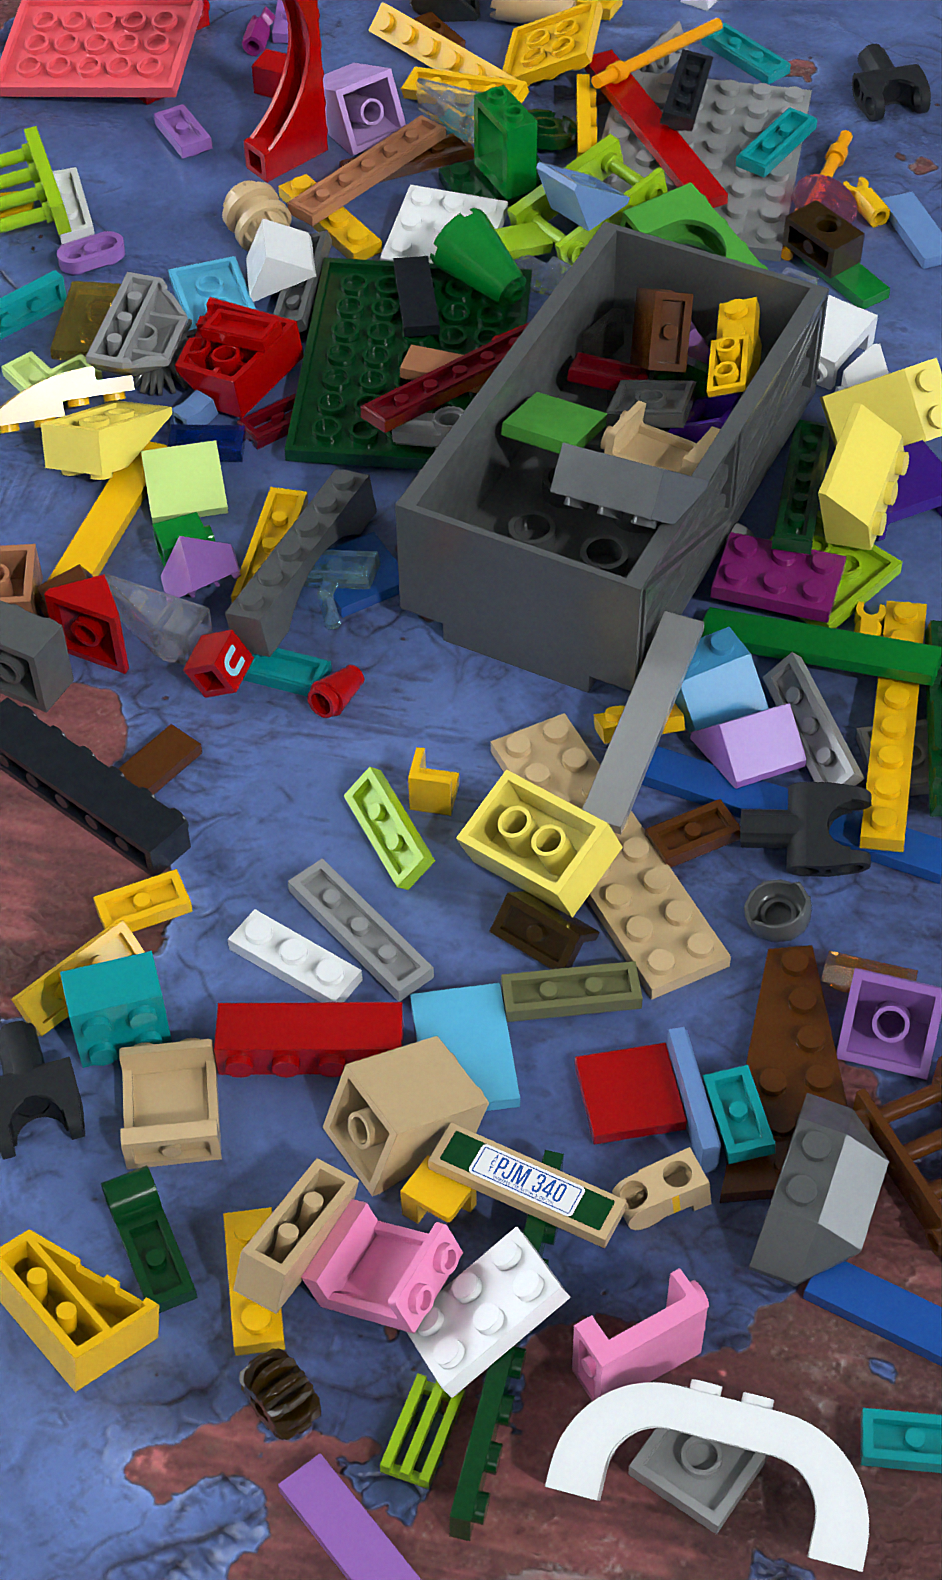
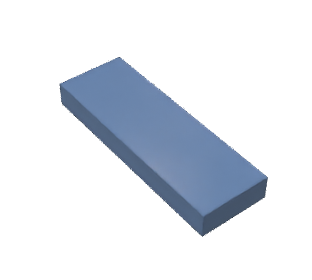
M913 191L882 198V201L890 209V223L921 267L926 269L942 265V231Z
M685 1027L668 1029L667 1050L686 1116V1127L694 1155L704 1173L716 1171L721 1144L688 1031L685 1030Z

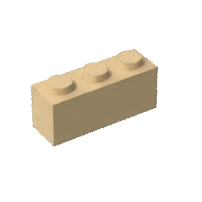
M316 1158L241 1251L233 1291L277 1314L301 1283V1276L351 1199H355L359 1180Z

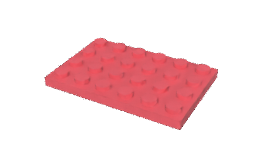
M21 0L0 58V97H176L204 7L203 1Z

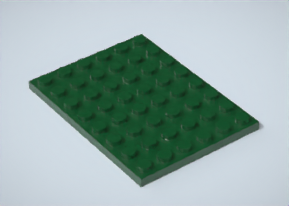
M324 257L285 445V461L422 469L436 450V447L396 444V442H393L392 430L384 433L361 418L360 406L412 381L400 378V366L411 345L465 355L491 342L492 337L526 324L532 286V269H520L526 279L523 296L514 304L501 305L439 269L435 264L429 263L440 323V334L404 337L393 261ZM466 392L426 413H435L437 410L449 406L465 410L477 393Z

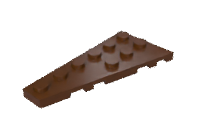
M813 945L768 949L746 1065H749L775 1141V1154L728 1164L727 1161L720 1203L772 1199L807 1093L848 1107Z

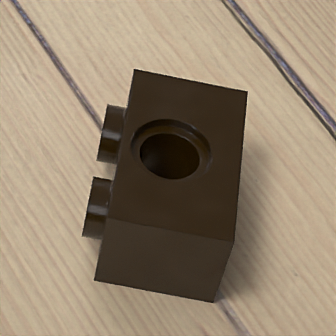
M815 200L785 217L782 244L831 279L861 262L865 233Z

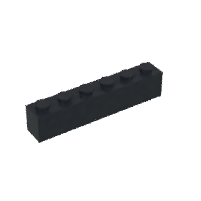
M8 697L0 702V769L152 877L160 875L191 848L188 832L189 824L179 810L175 808L169 809L157 801L152 792L147 788H139L128 781L118 768L114 766L108 767L99 761L89 748L85 746L79 747L67 739L61 729L54 725L50 727L38 719L37 715L29 707H21Z

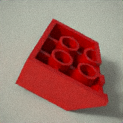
M210 297L206 304L207 312L205 316L199 317L196 323L197 332L194 337L187 340L175 364V368L194 390L197 389L214 400L217 411L243 418L304 357L298 324L295 320ZM220 308L281 321L283 332L266 352H260L203 340L200 329Z

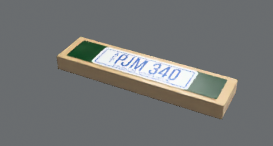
M450 1123L428 1160L430 1170L602 1248L607 1246L626 1210L627 1200L453 1123Z

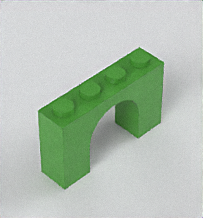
M691 182L623 211L620 224L622 227L679 244L694 245L706 252L768 270L753 255L747 244L729 227L727 221L709 204L706 196L701 194Z

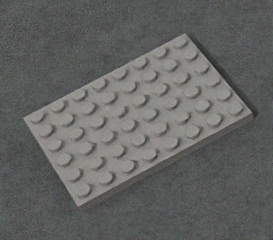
M640 70L632 72L631 74L663 112L674 75L670 73H647ZM707 79L693 131L683 130L678 132L728 193V203L715 207L716 212L727 221L729 227L747 244L749 250L757 259L781 262L785 217L790 214L803 142L765 178L737 167L736 156L789 107L808 114L812 90L795 86L778 87L770 86L766 83L750 84L735 80ZM611 104L602 139L609 134L618 138L624 164L645 178L658 167L661 168V166ZM664 171L667 191L676 189V185ZM611 174L603 180L604 183L621 193H625L632 187L615 174ZM682 244V245H686V246H689V247H692V248H696V249H699V250H703V249H701V248H699V247H697V246H694V245Z

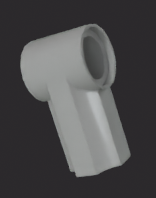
M449 406L441 408L435 413H424L392 429L393 442L402 445L436 447L437 449L465 410Z

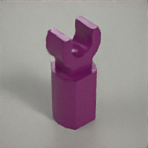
M267 6L259 17L256 15L252 16L242 40V47L245 52L254 57L265 50L271 32L269 26L275 19V15Z

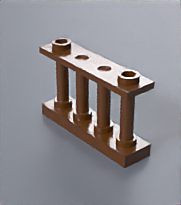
M942 1056L938 1057L931 1085L879 1107L876 1106L867 1090L863 1088L856 1092L853 1110L889 1160L886 1171L923 1226L927 1243L936 1256H942V1205L939 1202L942 1199V1177L927 1183L913 1161L942 1149V1128L901 1144L888 1123L935 1103H942Z

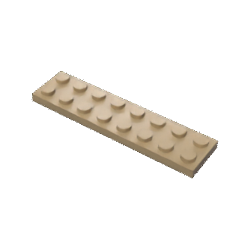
M565 713L491 741V753L503 772L508 770L583 809L600 764ZM631 811L622 834L615 833L623 848L586 900L626 962L636 961L639 982L652 1000L730 967L731 956L668 864L665 865L646 837L644 828Z

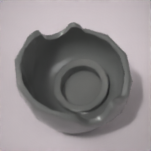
M781 879L763 881L750 891L744 905L747 923L751 930L760 938L773 943L792 941L804 933L810 923L812 914L811 897L808 896L800 882L790 883Z

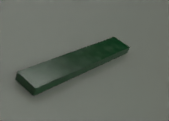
M799 419L793 429L771 549L811 555L819 507L818 492L823 482L831 435L828 423Z

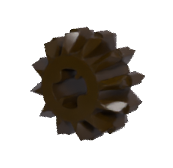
M272 1348L268 1352L261 1353L248 1362L249 1365L239 1372L241 1390L246 1395L248 1403L256 1412L257 1417L262 1420L266 1429L271 1430L275 1437L281 1440H289L296 1434L300 1435L313 1425L312 1423L321 1416L320 1398L315 1393L313 1385L305 1376V1372L299 1368L294 1358L289 1357L286 1351Z

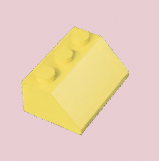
M853 403L818 496L826 543L872 550L877 535L882 536L887 520L886 510L888 505L893 506L898 493L897 481L899 475L904 476L906 474L909 464V453L904 452L902 435L860 403Z

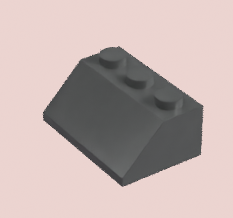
M562 443L550 492L566 496L565 505L588 510L589 504L593 503L599 505L598 514L616 519H622L623 512L633 514L631 523L655 529L657 521L674 525L705 492L709 481Z

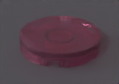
M820 174L806 175L798 181L791 195V203L794 201L796 206L794 211L817 200L849 223H853L858 212L857 202L851 191L841 182Z

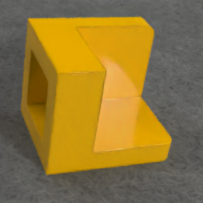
M416 747L408 776L410 810L451 816L459 787V773L426 768L425 748Z
M429 1155L425 1157L400 1191L402 1215L417 1224L427 1211L445 1222H451L461 1208L472 1212L477 1205L476 1190L429 1169Z

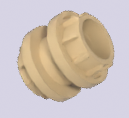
M251 180L243 181L234 186L225 197L222 213L223 221L228 229L235 233L237 242L246 251L250 250L262 218L290 227L291 213L286 205L279 201L278 194L268 183Z

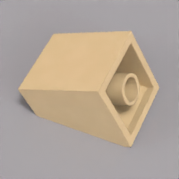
M434 1036L346 1064L322 1128L373 1197L414 1173L425 1157L432 1155L450 1123L476 1133L489 1105V1101L484 1096L482 1090L475 1085L458 1063L455 1055L447 1049L438 1036Z

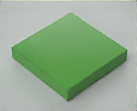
M536 392L502 422L501 435L560 454L562 443L584 448L606 426L607 413Z

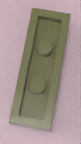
M636 961L501 974V989L507 1022L642 1009L643 998Z

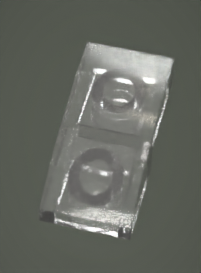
M523 255L519 259L514 260L519 269H532L531 292L550 296L572 266L555 256H552L547 264L531 255Z

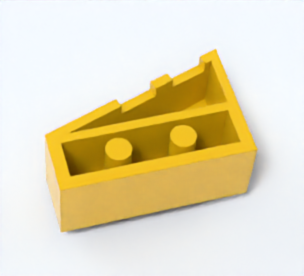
M29 1229L0 1247L1 1304L75 1392L158 1338L159 1304L147 1297L142 1301L120 1288V1282L106 1274L103 1278L81 1265L80 1258Z

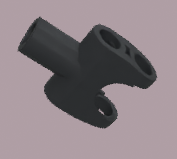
M879 44L867 45L859 53L858 64L863 72L854 73L852 77V92L860 110L870 121L882 120L885 115V106L890 104L904 105L917 114L929 111L931 102L930 87L926 75L918 64L895 67L884 48Z
M799 782L791 784L788 787V810H741V848H787L786 871L797 876L831 877L866 871L871 867V855L865 851L851 850L849 846L839 844L833 840L829 834V829L838 817L850 814L852 810L869 808L871 806L872 794L867 789L858 786L832 782Z
M15 1021L2 1026L0 1029V1062L3 1075L0 1076V1154L2 1159L5 1160L16 1156L15 1146H17V1137L20 1130L28 1122L36 1118L49 1117L58 1120L63 1124L66 1131H70L72 1140L85 1137L83 1104L70 1057L44 1063L37 1031L32 1023Z

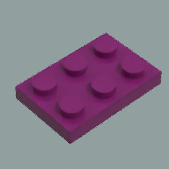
M730 532L712 584L711 598L820 622H829L847 556L811 549V555L771 549L772 540Z

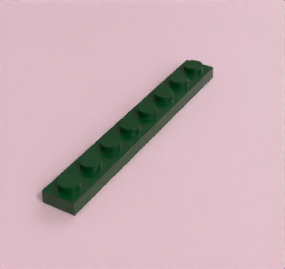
M545 1150L542 1163L563 1172L564 1154ZM528 1214L523 1234L542 1257L545 1244L554 1246L558 1227ZM542 1258L547 1266H549V1259ZM521 1340L488 1367L449 1516V1537L470 1541L474 1524L484 1525L491 1493L483 1491L487 1473L496 1475L499 1468L503 1444L495 1441L499 1425L508 1427L511 1420L515 1396L507 1393L511 1378L521 1379L527 1349L519 1347Z

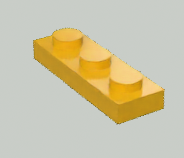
M117 920L11 1000L25 1021L32 1023L36 1028L37 1035L42 1037L69 1016L60 972L144 953V950L125 921Z
M272 1207L223 1213L235 1356L268 1352L272 1348L286 1350L282 1307L275 1314L233 1291L241 1251L273 1213Z

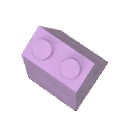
M352 63L324 74L323 84L324 97L326 99L325 112L328 135L350 155H356L370 149L406 125L391 68Z

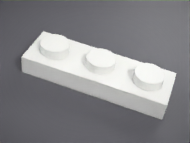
M77 168L52 171L72 230L71 232L59 235L61 244L94 235L93 223Z
M256 909L228 938V945L231 951L321 1003L345 1002L363 980L361 969Z

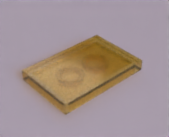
M72 281L50 348L52 359L70 360L79 354H83L86 357L121 284Z

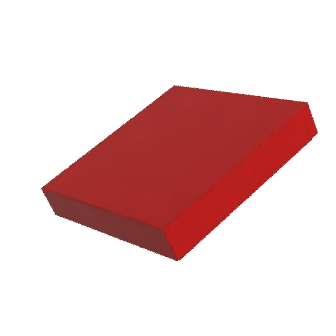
M666 1043L575 1057L576 1074L594 1145L686 1130L687 1120Z

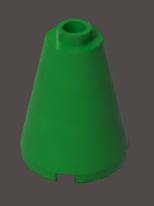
M471 208L470 210L473 213L466 217L459 213L443 227L435 238L433 244L437 247L435 255L430 253L432 262L439 269L501 305L516 303L525 292L526 279L489 218L481 209Z

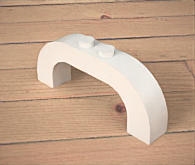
M691 1379L690 1388L667 1383H636L612 1390L588 1404L567 1426L556 1446L545 1487L597 1501L601 1499L609 1462L616 1449L631 1435L647 1429H669L781 1459L793 1466L804 1477L813 1495L815 1521L807 1557L863 1572L869 1538V1515L864 1490L857 1473L843 1451L821 1430L800 1418L772 1410L773 1399L743 1392L741 1402L721 1397L722 1386Z

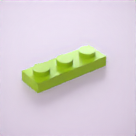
M369 766L344 794V798L396 887L409 890L435 862V859L382 771Z

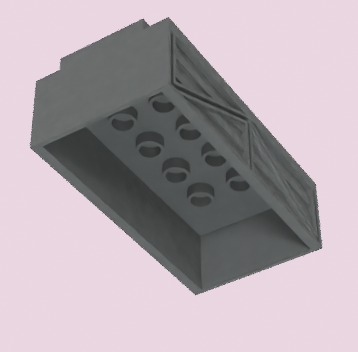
M604 221L395 504L400 608L443 623L444 641L589 693L597 679L632 691L664 611L678 615L682 614L727 540L734 525L738 522L815 394L829 288ZM637 287L694 294L691 321L710 348L711 341L716 340L719 304L734 299L757 297L760 307L758 333L762 343L759 370L691 475L708 480L707 489L674 525L657 521L656 528L653 529L631 523L633 514L623 512L622 519L598 514L599 505L593 503L589 504L588 510L565 505L566 496L550 492L560 454L501 435L502 422L536 392L606 413L615 391L567 381L568 372L578 352L630 363ZM650 370L648 380H653L655 370ZM702 416L698 421L708 420L710 418ZM605 426L584 448L604 453L605 450L601 449L600 445L603 434L608 426ZM655 427L666 432H668L670 429L663 427Z

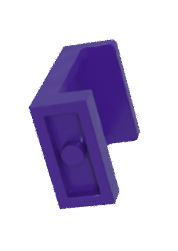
M923 440L904 446V452L909 453L908 468L904 476L899 475L897 498L893 506L888 505L886 527L882 536L877 535L875 539L877 542L885 539L887 526L890 523L933 508L942 517V462Z

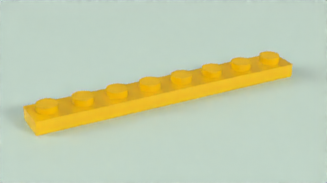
M887 601L883 637L923 644L927 604ZM878 676L866 789L871 792L872 801L869 808L863 809L859 848L904 852L919 694L918 683Z

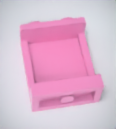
M351 1199L301 1278L322 1308L414 1334L425 1315L431 1310L434 1300L449 1275L456 1269L463 1251L446 1224L436 1222L428 1234L377 1220L366 1202Z
M677 1269L670 1273L666 1308L608 1340L592 1315L575 1324L572 1371L591 1400L594 1401L598 1397L623 1386L651 1382L699 1355L702 1350L707 1309L709 1307L704 1290L695 1280L689 1282L682 1270Z

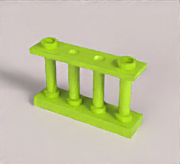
M37 126L23 129L27 143L21 144L22 148L0 154V169L22 162H27L29 167L0 175V190L30 181L34 182L35 187L1 196L0 211L39 200L42 207L1 218L0 233L47 220V223H55L58 235L71 232L65 206Z
M612 134L603 138L564 167L590 174L601 181L611 174H615L632 186L623 193L630 197L628 204L604 220L619 226L623 211L668 192L664 170L658 167L645 178L624 164L619 139ZM542 184L507 209L511 226L536 222L555 244L560 269L563 272H567L604 223V221L590 231L579 226L570 234L565 235L548 222L559 213L550 207Z

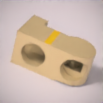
M690 1147L640 1169L639 1172L621 1180L612 1190L613 1195L627 1200L623 1217L632 1230L648 1228L658 1223L664 1217L688 1207H692L693 1211H696L711 1204L710 1183Z

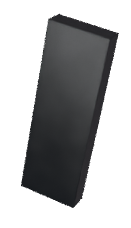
M428 256L393 258V269L404 337L439 335L440 323Z

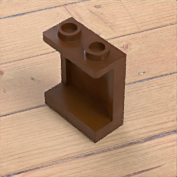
M637 287L630 364L638 365L647 370L686 373L694 294Z

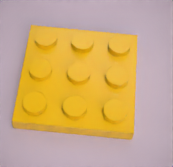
M592 0L513 28L502 70L521 81H526L529 86L543 79H554L559 74L569 70H581L592 61L603 7L600 1Z

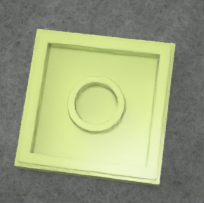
M216 440L141 451L153 524L197 512L199 517L228 513Z

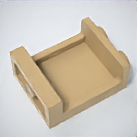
M638 401L629 411L624 410L618 422L613 427L608 426L605 430L600 445L601 449L605 450V454L691 476L721 429L712 426L698 443L692 442L645 424L643 417L646 403Z
M186 1038L180 1042L161 1044L139 1043L132 1047L120 1048L119 1059L123 1079L124 1128L120 1129L126 1168L136 1169L146 1165L148 1167L221 1160L217 1064L213 1041L211 1039Z

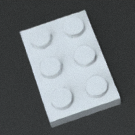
M516 1226L444 1287L437 1295L431 1310L425 1315L414 1334L407 1332L441 1388L453 1398L571 1297L528 1238Z

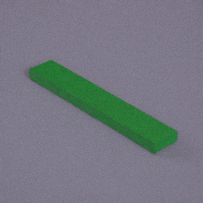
M709 607L703 619L704 631L701 638L730 627L748 651L756 655L784 659L793 652L802 657L806 664L933 686L942 664V647L713 607Z

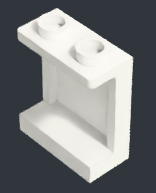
M828 295L817 385L831 390L836 383L838 369L857 347L866 351L874 343L878 315Z

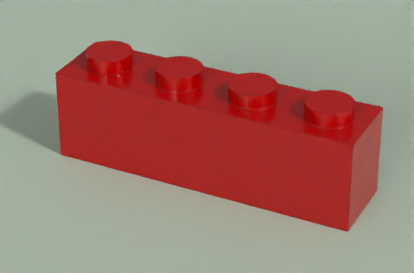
M402 1002L218 1003L214 1044L218 1075H230L236 1078H244L250 1075H276L289 1078L296 1075L317 1074L326 1077L342 1076L346 1064L404 1046Z

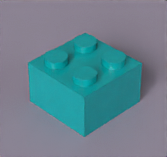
M152 951L60 972L69 1019L82 1068L111 1064L119 1059V1049L123 1047H132L139 1043L161 1044L172 1042Z

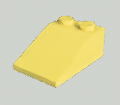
M937 357L819 397L835 449L853 403L864 405L899 432L903 437V446L921 440L926 442L942 436V373Z
M115 400L41 423L45 468L61 470L62 475L65 476L85 473L90 474V479L93 480L112 478V472L127 468L172 415V407Z

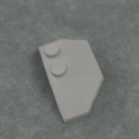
M132 272L126 273L86 355V363L100 371L111 372L116 375H132L133 377L169 366L187 326L188 316L176 298L168 291L167 285L162 278Z

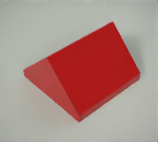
M105 574L49 588L44 594L49 618L62 625L68 654L126 674L129 670L120 616Z

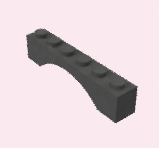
M335 469L225 612L229 630L232 629L250 653L267 657L273 654L289 632L300 592L319 557L331 544L341 537L350 534L360 535L376 514L377 509L368 474Z

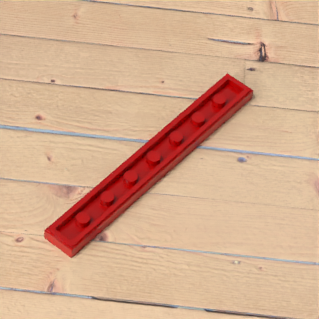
M612 49L593 54L591 63L584 67V70L592 78L605 71L608 65L620 59ZM631 73L627 79L617 84L609 83L599 88L677 188L691 182L701 194L706 196L713 208L728 203V193L680 133L671 129L668 125L660 124L663 112Z

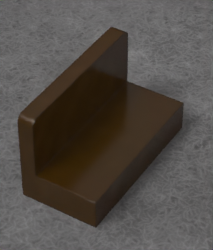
M526 891L509 892L506 894L489 931L551 969L571 968L583 943L595 941L600 933L576 917L572 918Z

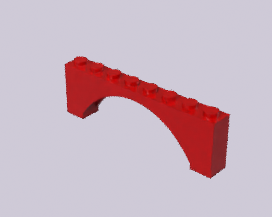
M282 0L288 23V47L283 74L272 102L251 136L243 140L246 168L266 183L328 151V127L326 125V99L324 97V71L322 68V41L320 39L318 0Z

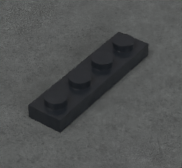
M682 49L660 124L668 125L676 131H693L714 57Z

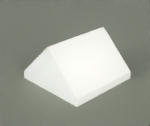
M262 218L246 257L249 296L253 302L316 277L312 239L308 232Z

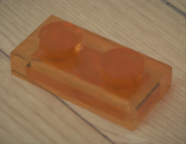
M829 950L821 981L831 983V987L836 990L850 993L855 968L917 981L918 970Z

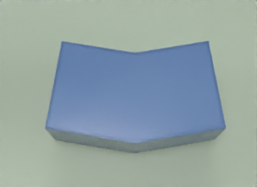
M196 389L183 403L172 408L170 429L185 438L199 432L218 415L214 400Z

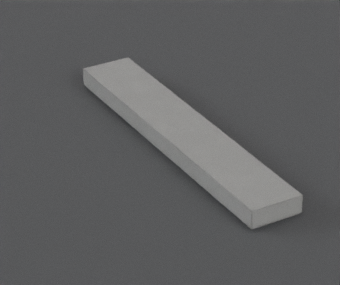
M664 611L582 809L609 823L614 833L621 835L704 631V621Z

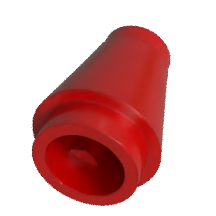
M347 665L345 668L314 682L307 696L311 709L323 718L340 715L360 686L363 685L365 678L362 671L355 665Z

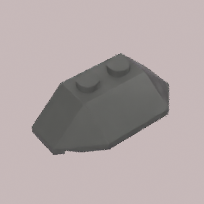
M809 1093L806 1094L748 1268L749 1270L796 1287L809 1280V1278L861 1252L889 1160L852 1108Z

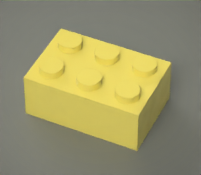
M508 770L503 773L456 837L474 863L572 918L623 848L609 823Z

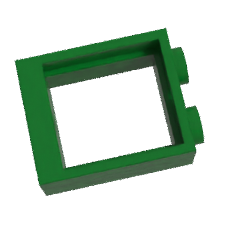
M502 85L474 95V164L504 198L508 200L536 189L537 120Z

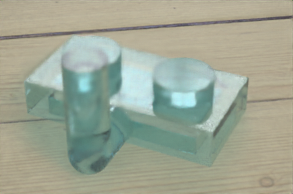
M326 550L319 557L303 587L319 588L317 597L326 629L335 630L341 625L334 599L336 588H371L381 564L378 551Z

